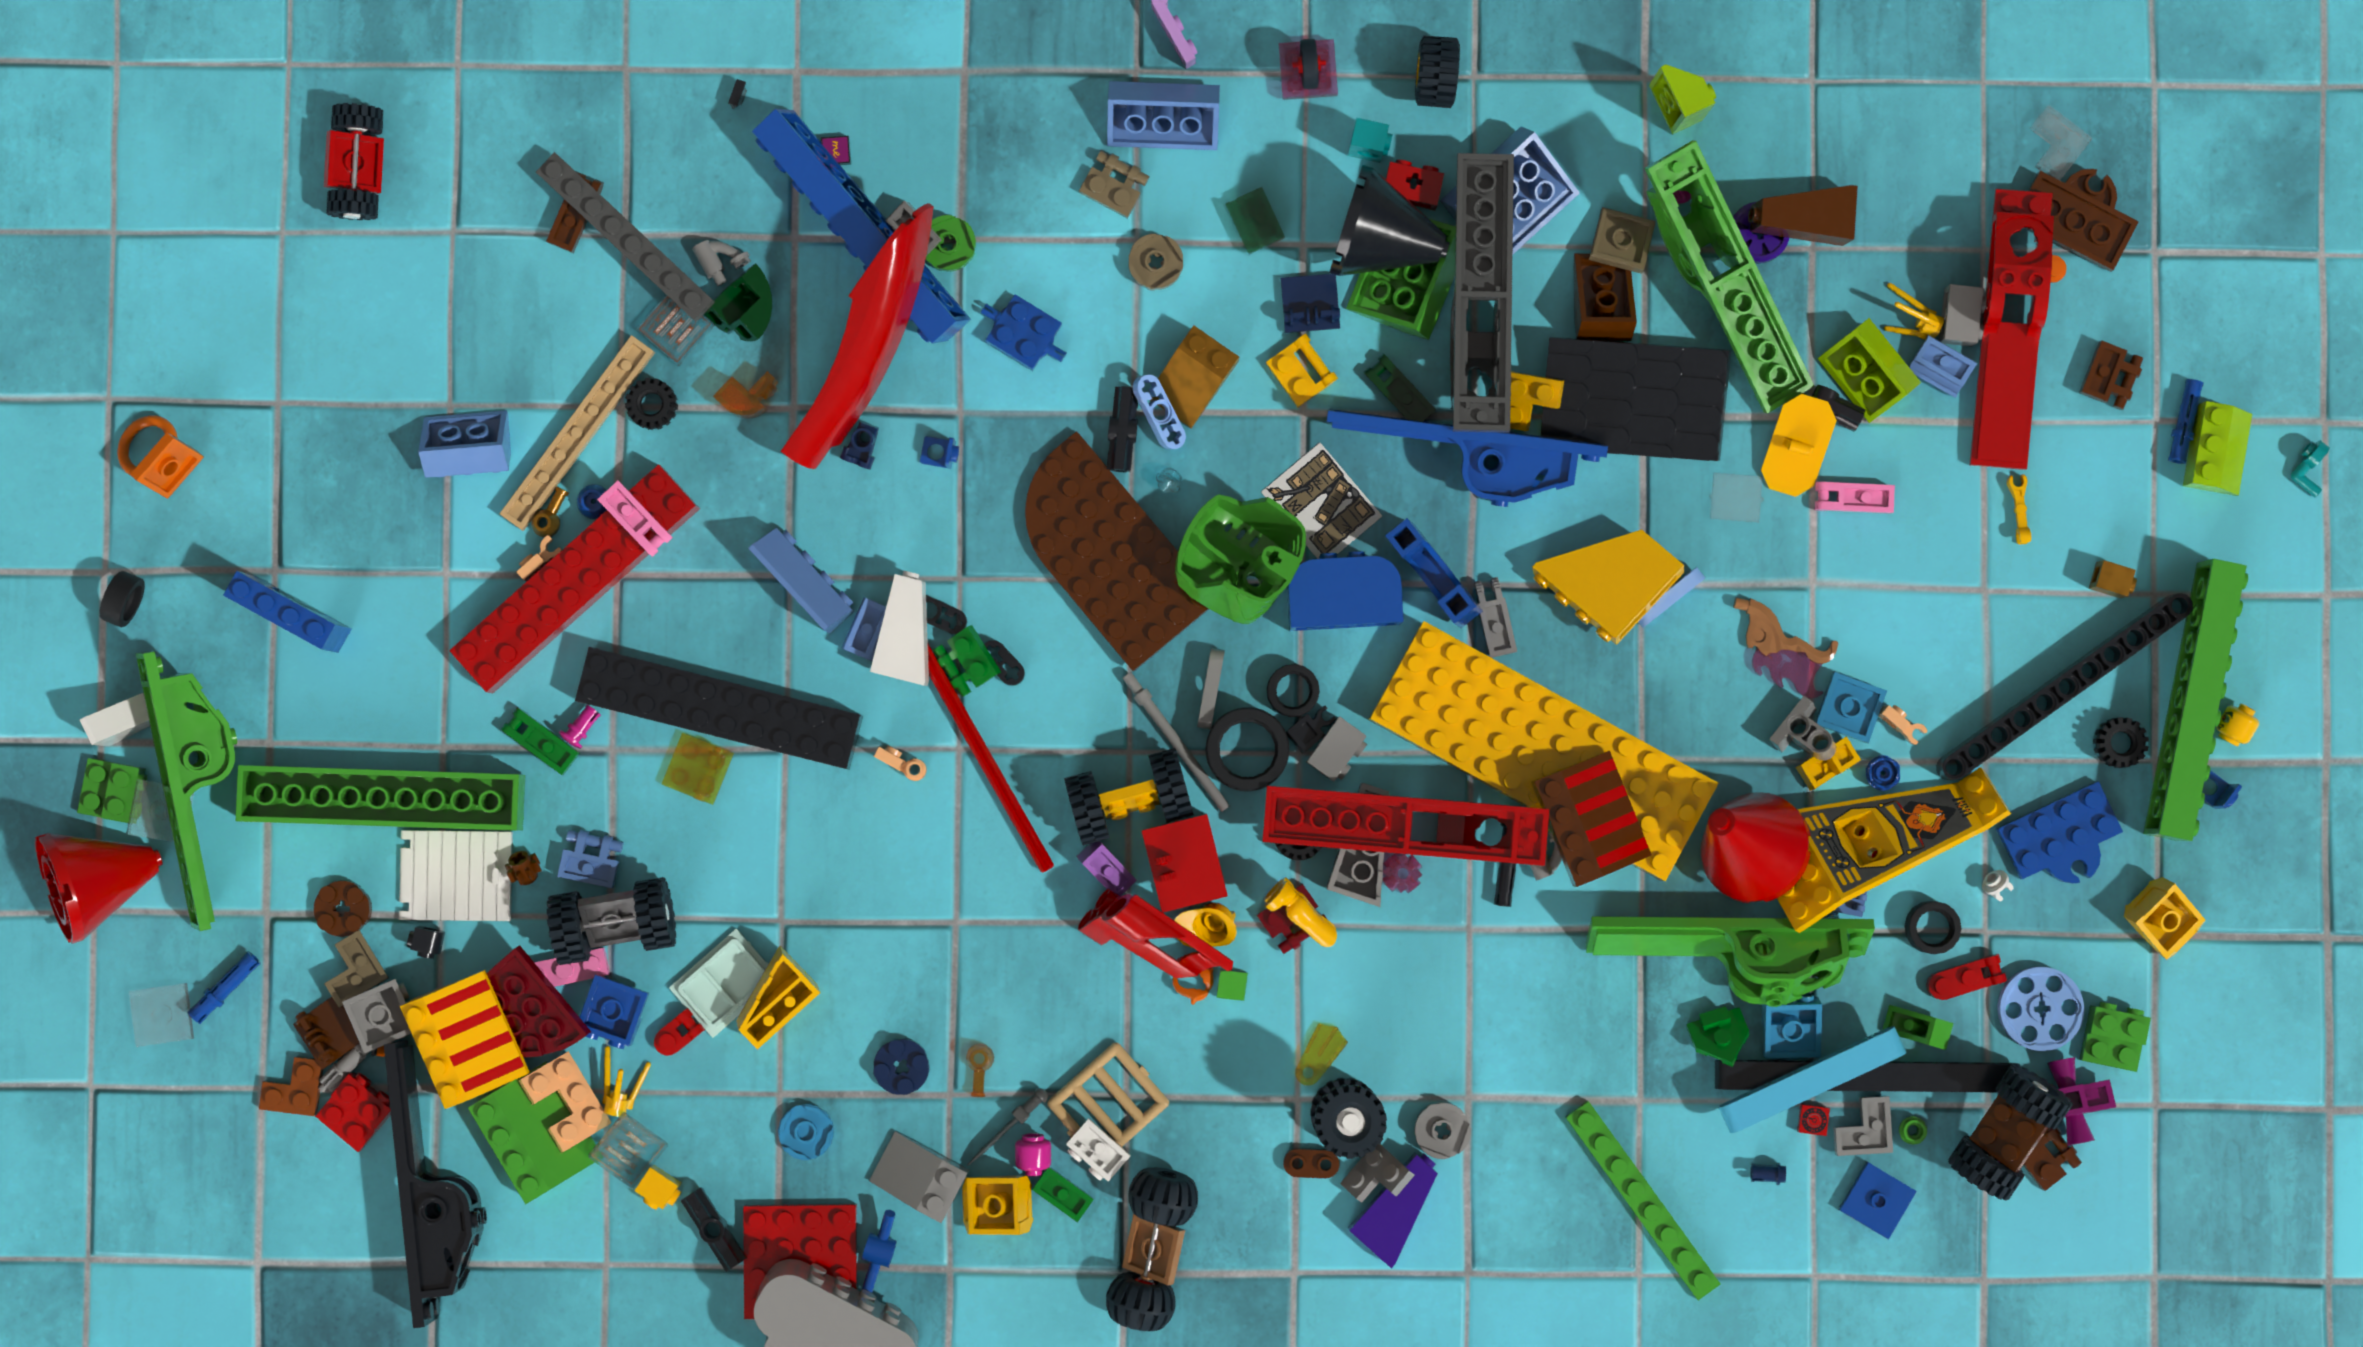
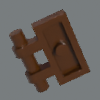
M2102 340L2099 341L2079 393L2103 403L2108 402L2110 394L2116 397L2113 407L2124 410L2126 402L2131 400L2133 394L2131 389L2135 379L2140 377L2142 371L2140 366L2144 358L2133 355L2130 363L2125 362L2127 350ZM2119 371L2125 374L2121 386L2115 384Z
M2050 1127L2046 1130L2023 1165L2043 1191L2049 1189L2067 1174L2060 1166L2062 1163L2067 1161L2073 1169L2082 1163L2076 1155L2077 1151L2073 1145L2067 1146V1142L2060 1135L2062 1131L2059 1127L2057 1129ZM2049 1141H2052L2060 1151L2054 1156L2045 1146Z

